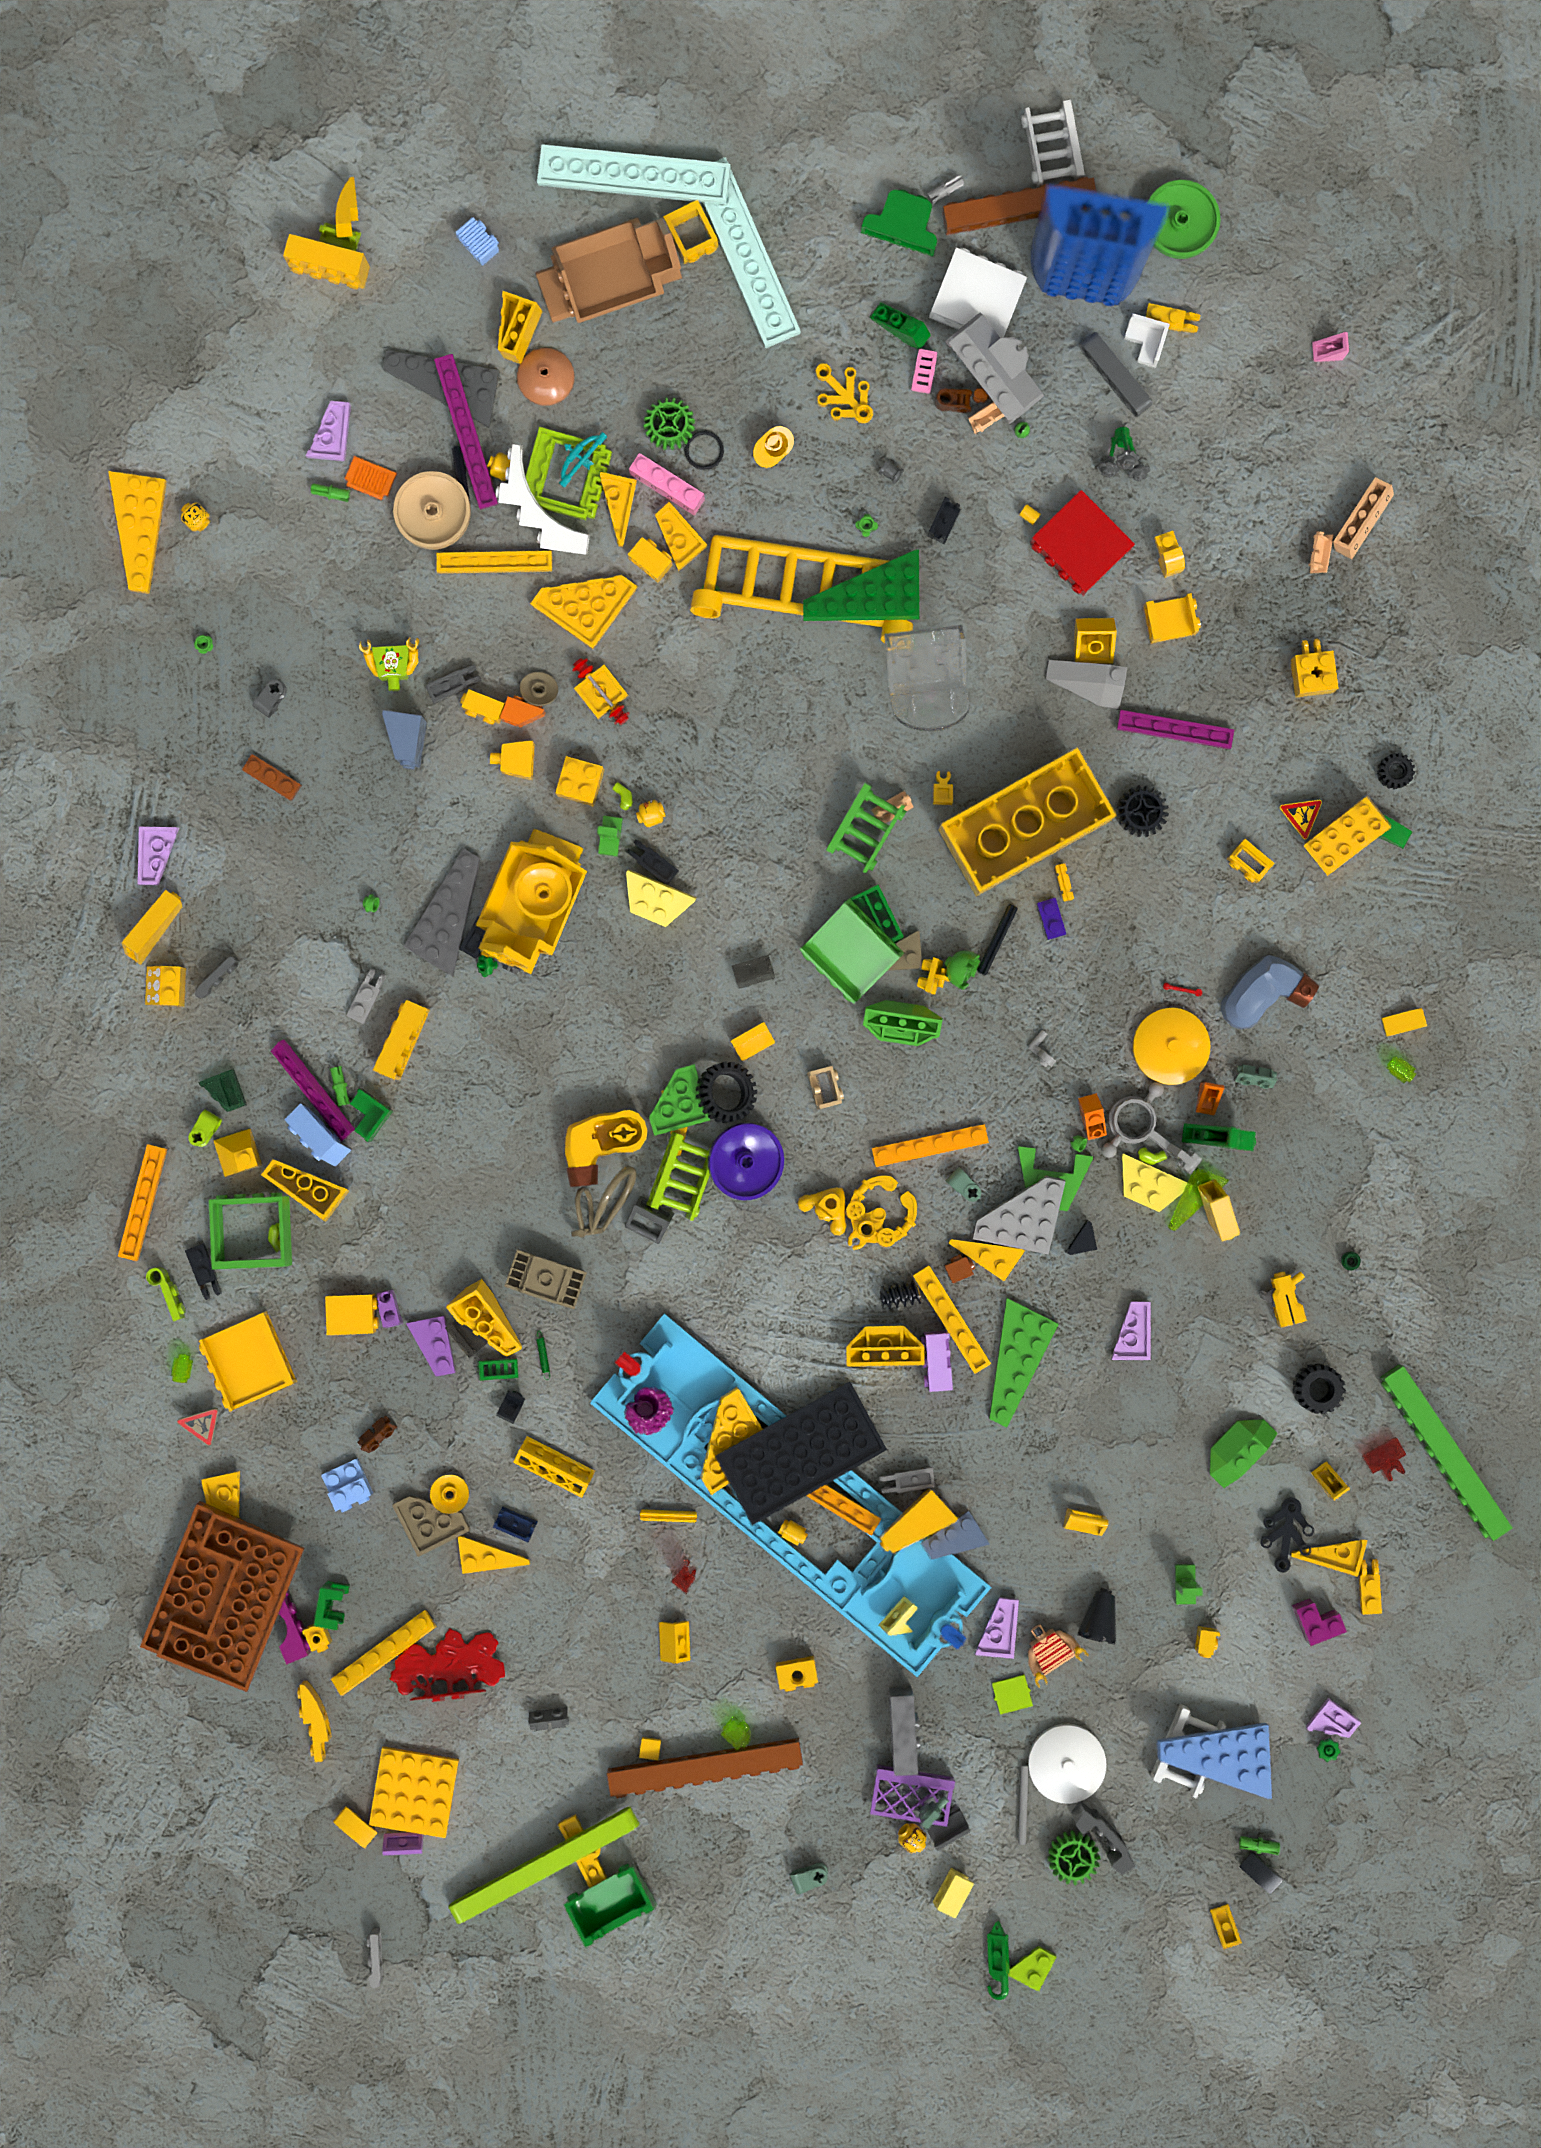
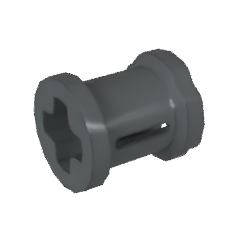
M888 459L882 466L879 474L885 475L892 480L893 484H896L904 469L897 468Z

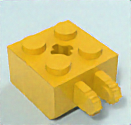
M1314 639V653H1309L1308 641L1303 640L1301 643L1302 655H1295L1291 659L1295 698L1334 693L1339 689L1334 651L1321 652L1320 640ZM1315 671L1317 673V677L1314 674H1311V672Z

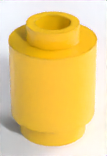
M786 1519L778 1532L782 1535V1538L797 1546L799 1543L803 1544L808 1535L805 1533L806 1528L792 1520L788 1521Z

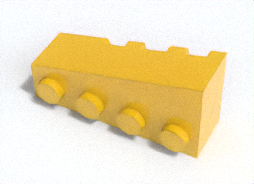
M408 1000L405 1003H401L398 1010L399 1016L391 1026V1033L384 1042L383 1049L373 1071L394 1080L401 1079L429 1014V1009Z

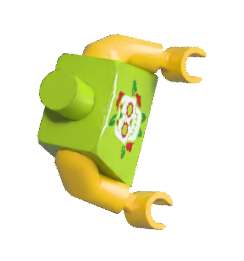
M409 637L406 645L372 647V650H370V640L367 639L368 647H363L360 641L359 648L363 652L368 668L381 681H388L389 691H399V680H407L409 675L414 672L418 664L417 646L420 642L418 638L415 640L416 644H412Z

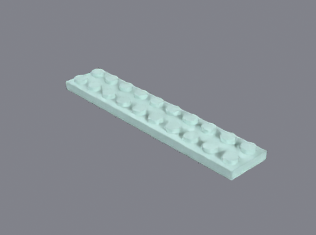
M542 145L537 184L540 186L686 201L698 200L699 202L726 205L731 164Z
M726 157L718 161H715L719 163H728ZM730 170L726 205L703 202V205L766 349L801 334V331L734 175Z

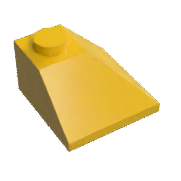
M251 1129L213 1140L225 1177L262 1165Z

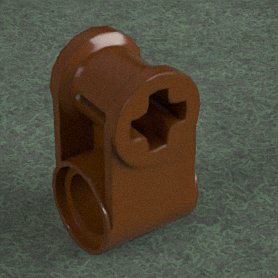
M941 389L936 396L935 406L941 411L969 413L972 410L970 407L972 391L968 389ZM940 397H947L949 402H941Z

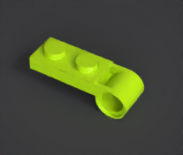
M162 1267L150 1269L146 1274V1280L151 1285H160L173 1322L185 1318V1307L182 1302H179L177 1297L179 1295L178 1288L175 1284L173 1285L167 1270ZM155 1271L161 1274L160 1281L154 1279Z

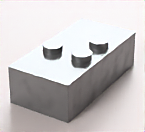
M912 1687L888 1688L894 1776L918 1775L917 1749H920V1737H916V1729H919V1717L914 1709Z

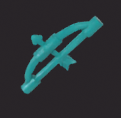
M601 432L599 435L586 438L581 443H578L574 449L571 448V444L564 445L565 450H569L570 453L566 457L561 469V481L559 484L563 488L572 480L571 477L582 464L588 470L590 465H594L587 458L607 438L605 433ZM593 440L595 441L583 457L579 455L586 444ZM576 457L579 458V462L567 475L566 470L570 462L572 463Z

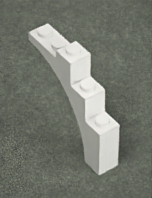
M512 444V448L508 450V460H511L510 468L507 467L506 469L508 483H500V486H497L496 498H499L498 502L521 506V509L517 511V521H520L519 525L542 528V532L538 533L537 543H540V548L588 554L590 534L578 532L560 524L539 505L525 477L522 462L523 445Z

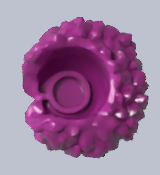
M656 1387L641 1388L634 1396L635 1402H630L625 1406L624 1418L628 1421V1425L636 1434H646L647 1436L660 1432L666 1426V1423L671 1420L670 1415L673 1414L674 1410L669 1396L666 1395V1391L658 1390Z

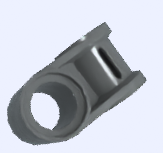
M278 680L269 681L262 692L256 697L252 706L268 718L271 717L287 693L286 686ZM274 686L280 689L278 693L275 692V690L273 689Z

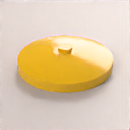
M1165 1008L1151 1013L1139 1024L1133 1037V1056L1139 1069L1151 1080L1165 1085L1182 1084L1196 1077L1205 1067L1210 1055V1038L1204 1024L1195 1015L1179 1008Z

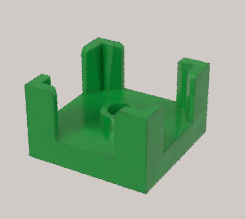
M327 1581L320 1587L314 1627L337 1631L338 1624L344 1623L345 1614L331 1610L333 1600L341 1601L343 1594L349 1593L350 1584Z

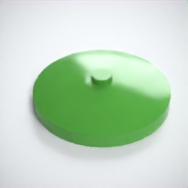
M1174 180L1160 186L1148 200L1150 203L1168 205L1166 217L1153 246L1160 253L1177 259L1195 257L1204 252L1217 236L1220 227V210L1213 195L1202 185L1189 180Z

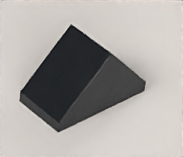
M1086 1220L1066 1250L1067 1254L1074 1255L1097 1250L1093 1226L1090 1221Z

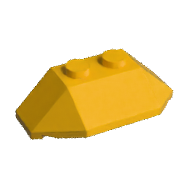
M865 1326L846 1346L847 1367L925 1365L924 1345L905 1326Z

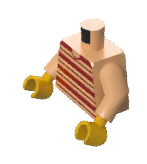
M1040 1624L1031 1629L1036 1639L1030 1643L1028 1665L1039 1688L1038 1681L1040 1679H1044L1047 1685L1048 1682L1045 1675L1075 1656L1078 1660L1082 1661L1079 1657L1081 1652L1088 1656V1652L1080 1648L1081 1646L1073 1636L1061 1630L1055 1632L1054 1629H1050L1045 1632Z

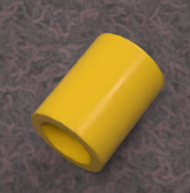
M1028 504L1019 514V516L1032 525L1036 523L1041 515Z

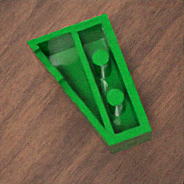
M879 885L850 898L893 942L904 938Z

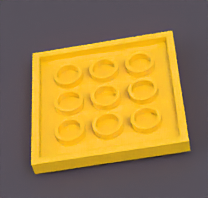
M383 1746L369 1825L446 1838L459 1759Z

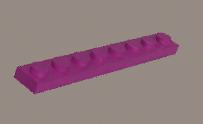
M449 354L436 358L434 361L479 509L483 510L499 505L454 355Z

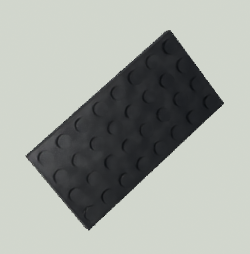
M849 1381L714 1457L748 1521L753 1526L885 1452L887 1448Z

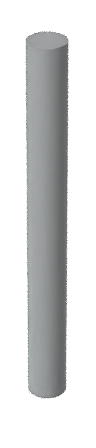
M1021 1765L1018 1834V1844L1020 1845L1026 1844L1028 1765Z

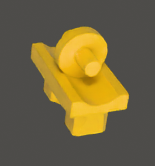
M934 957L933 960L924 959L922 970L929 971L928 978L919 977L917 987L924 989L929 994L935 995L937 987L943 988L944 981L950 982L946 976V969L942 968L944 961Z

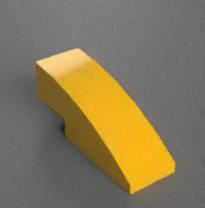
M354 177L348 179L337 202L335 214L337 237H352L351 221H358Z

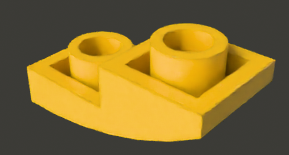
M347 1806L333 1820L335 1825L364 1849L377 1834L373 1827L363 1821L358 1814Z

